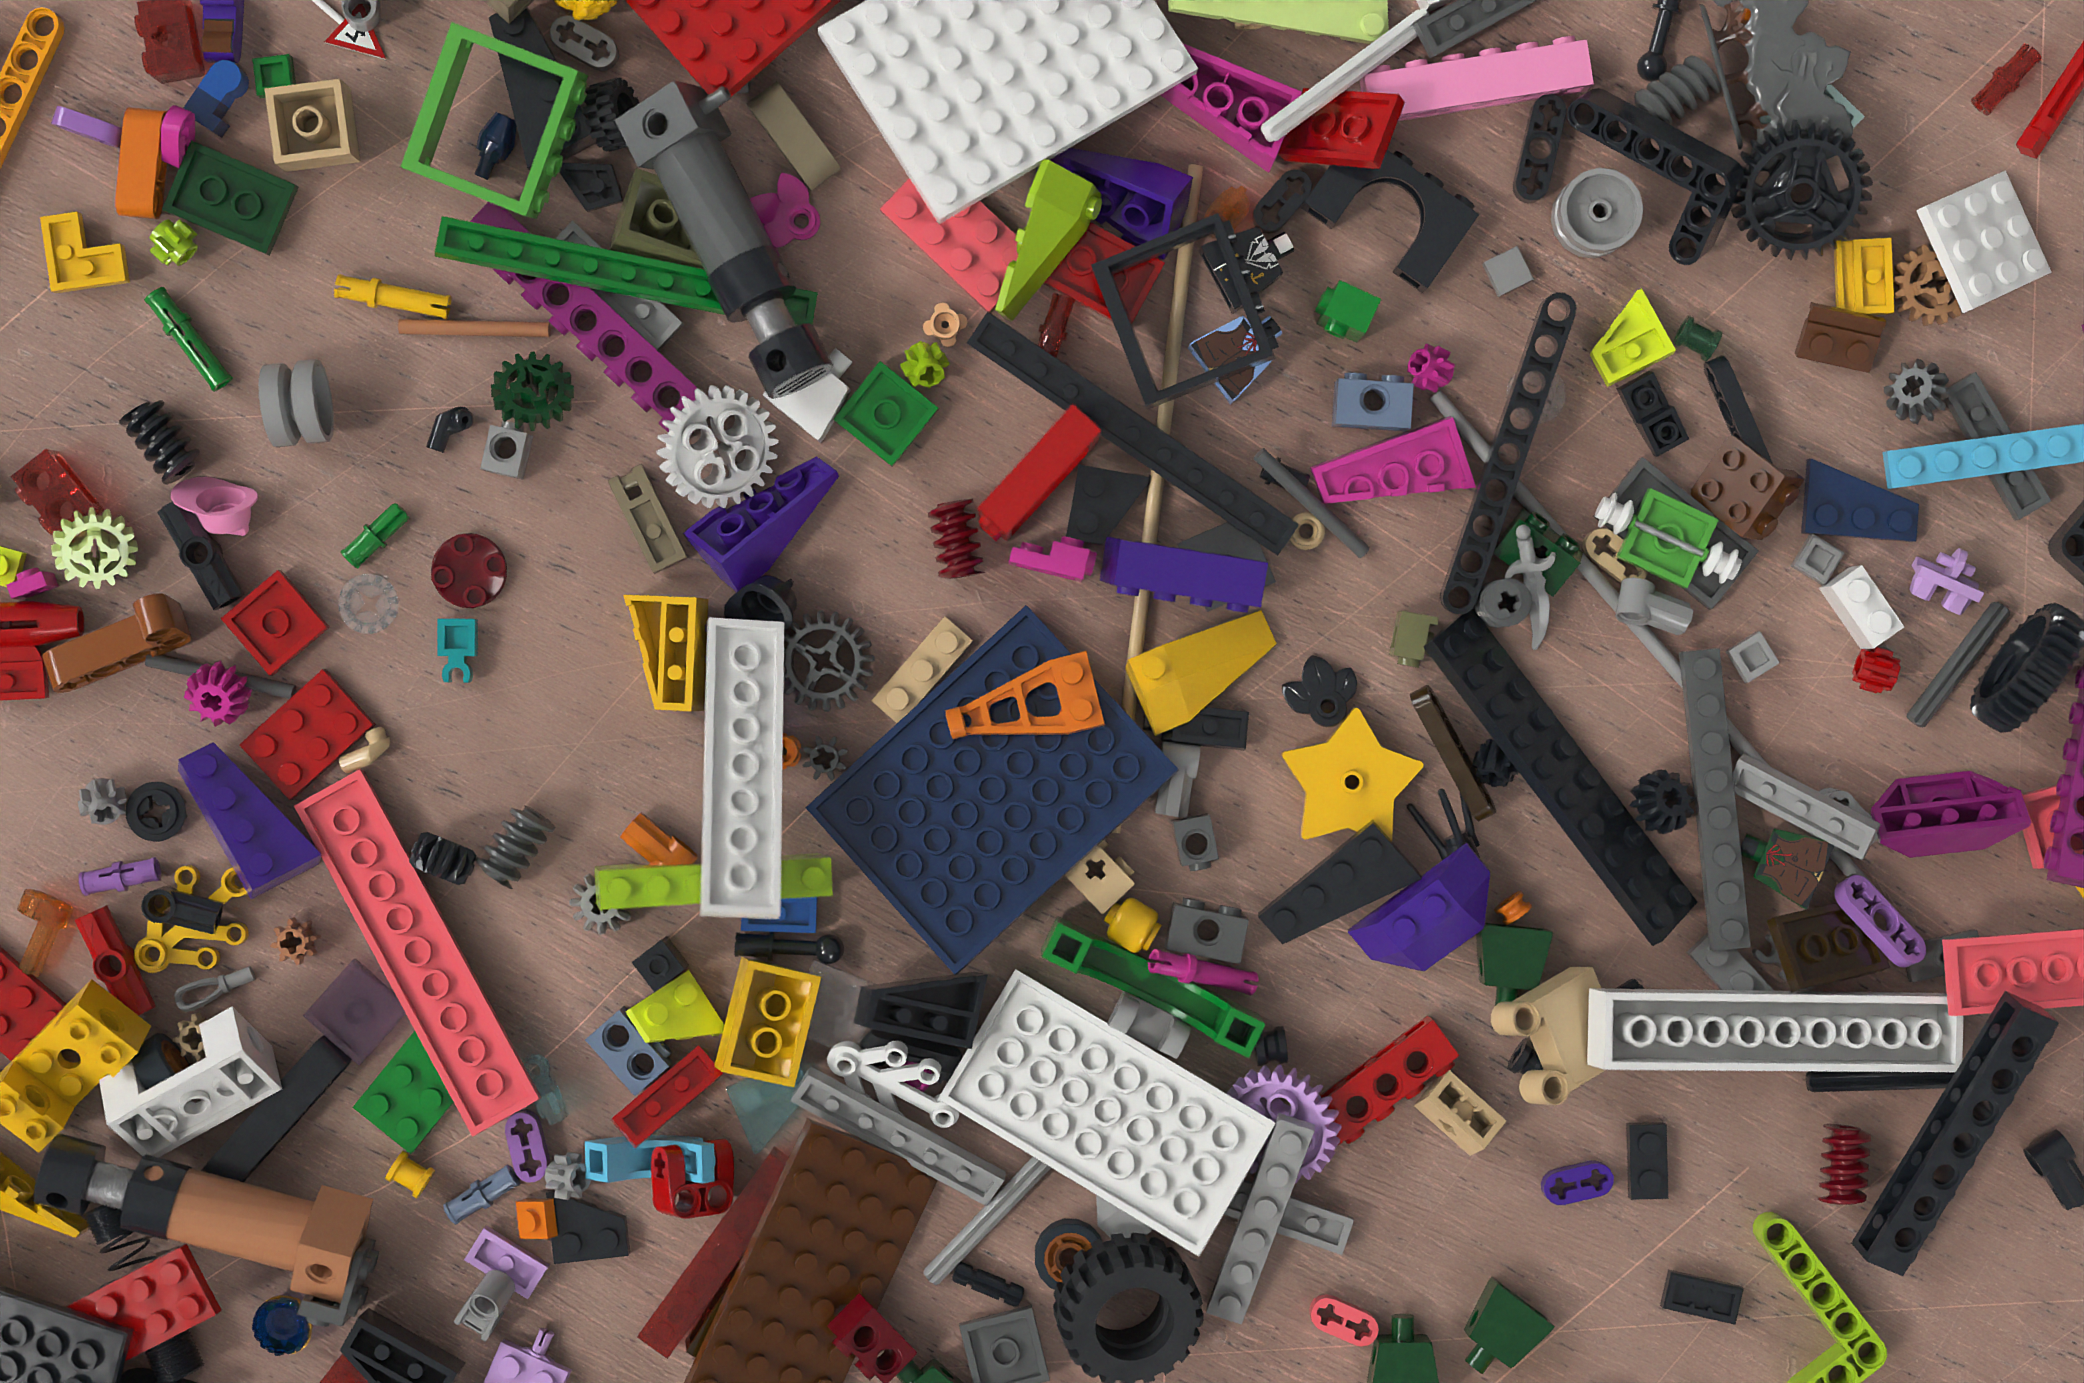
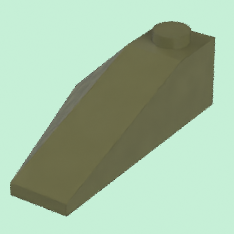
M636 168L616 220L609 250L704 269L658 176Z

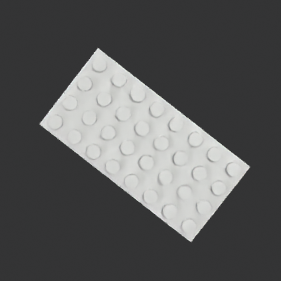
M1016 969L976 1034L972 1049H967L938 1098L940 1101L1197 1256L1201 1255L1276 1124L1130 1036L1108 1026L1103 1020Z

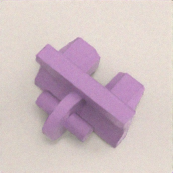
M1958 548L1952 556L1940 552L1936 562L1946 566V568L1916 556L1911 565L1915 571L1909 588L1911 593L1929 601L1938 585L1944 587L1948 591L1941 605L1953 613L1962 615L1972 600L1979 603L1984 595V592L1978 589L1979 584L1960 575L1962 573L1972 577L1976 567L1966 563L1968 553L1965 550Z

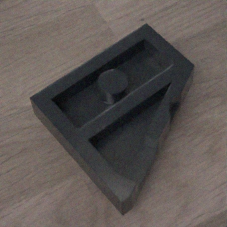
M1079 464L1066 537L1078 539L1086 543L1103 545L1106 541V536L1109 537L1149 483L1150 477Z
M548 1190L546 1192V1198L554 1199L558 1236L551 1238L554 1264L629 1256L630 1244L625 1215L611 1210L605 1211L598 1208L595 1204L584 1200L554 1198L555 1190Z

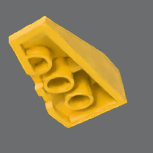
M1262 610L1169 642L1130 658L1127 661L1125 670L1152 731L1157 736L1190 722L1202 709L1223 693L1228 686L1249 670L1277 643Z

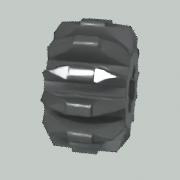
M1917 359L1911 369L1906 363L1901 362V370L1903 372L1900 375L1889 373V378L1894 384L1884 387V393L1890 397L1886 401L1889 410H1896L1895 416L1901 421L1909 417L1913 424L1918 425L1922 415H1925L1929 421H1933L1934 414L1932 411L1935 408L1939 411H1945L1946 405L1941 399L1951 397L1950 389L1945 386L1949 381L1947 375L1939 373V367L1935 363H1930L1925 367V363L1921 359ZM1920 387L1921 393L1915 396L1914 390Z

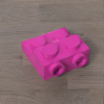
M1062 536L1061 542L1053 541L1050 556L1042 554L1044 547L1021 542L1020 548L1012 547L1009 565L1082 582L1084 575H1092L1097 552L1084 549V541Z

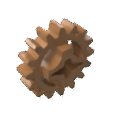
M1924 244L1917 247V254L1913 251L1904 254L1903 256L1907 263L1900 262L1894 266V269L1900 273V276L1893 278V285L1898 286V291L1894 292V299L1901 298L1903 302L1897 310L1899 312L1907 309L1910 310L1911 313L1908 320L1911 322L1922 317L1923 326L1933 324L1934 319L1938 325L1948 322V316L1953 319L1961 315L1958 307L1959 304L1954 294L1951 300L1949 298L1952 288L1933 247L1929 250L1928 246ZM1915 269L1916 277L1910 284L1911 274ZM1928 281H1936V283L1944 281V284L1937 286L1938 288L1929 289V287L1920 288V286L1927 284ZM1915 298L1922 301L1925 304V307L1919 304L1915 300Z

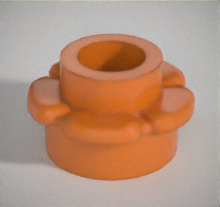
M783 733V747L787 749V753L782 755V770L788 766H795L801 759L800 741L793 735L787 736L786 733Z

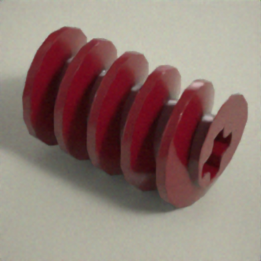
M973 499L941 503L935 509L928 512L929 518L940 520L939 523L930 527L931 533L942 535L941 538L933 542L934 548L945 550V552L935 557L937 563L947 564L946 568L938 572V576L941 578L956 579L985 573L974 570L975 566L984 562L983 557L973 556L971 553L981 547L980 542L969 540L970 536L978 532V528L967 526L966 522L976 517L975 513L964 511V507L973 503Z
M1824 1124L1823 1127L1833 1131L1834 1136L1822 1138V1142L1832 1146L1833 1150L1821 1153V1157L1832 1163L1831 1166L1820 1168V1172L1830 1176V1180L1819 1183V1187L1829 1191V1195L1818 1197V1200L1837 1205H1853L1867 1201V1194L1858 1189L1868 1186V1179L1858 1174L1869 1171V1164L1859 1159L1870 1156V1149L1860 1144L1870 1142L1871 1134L1854 1126Z

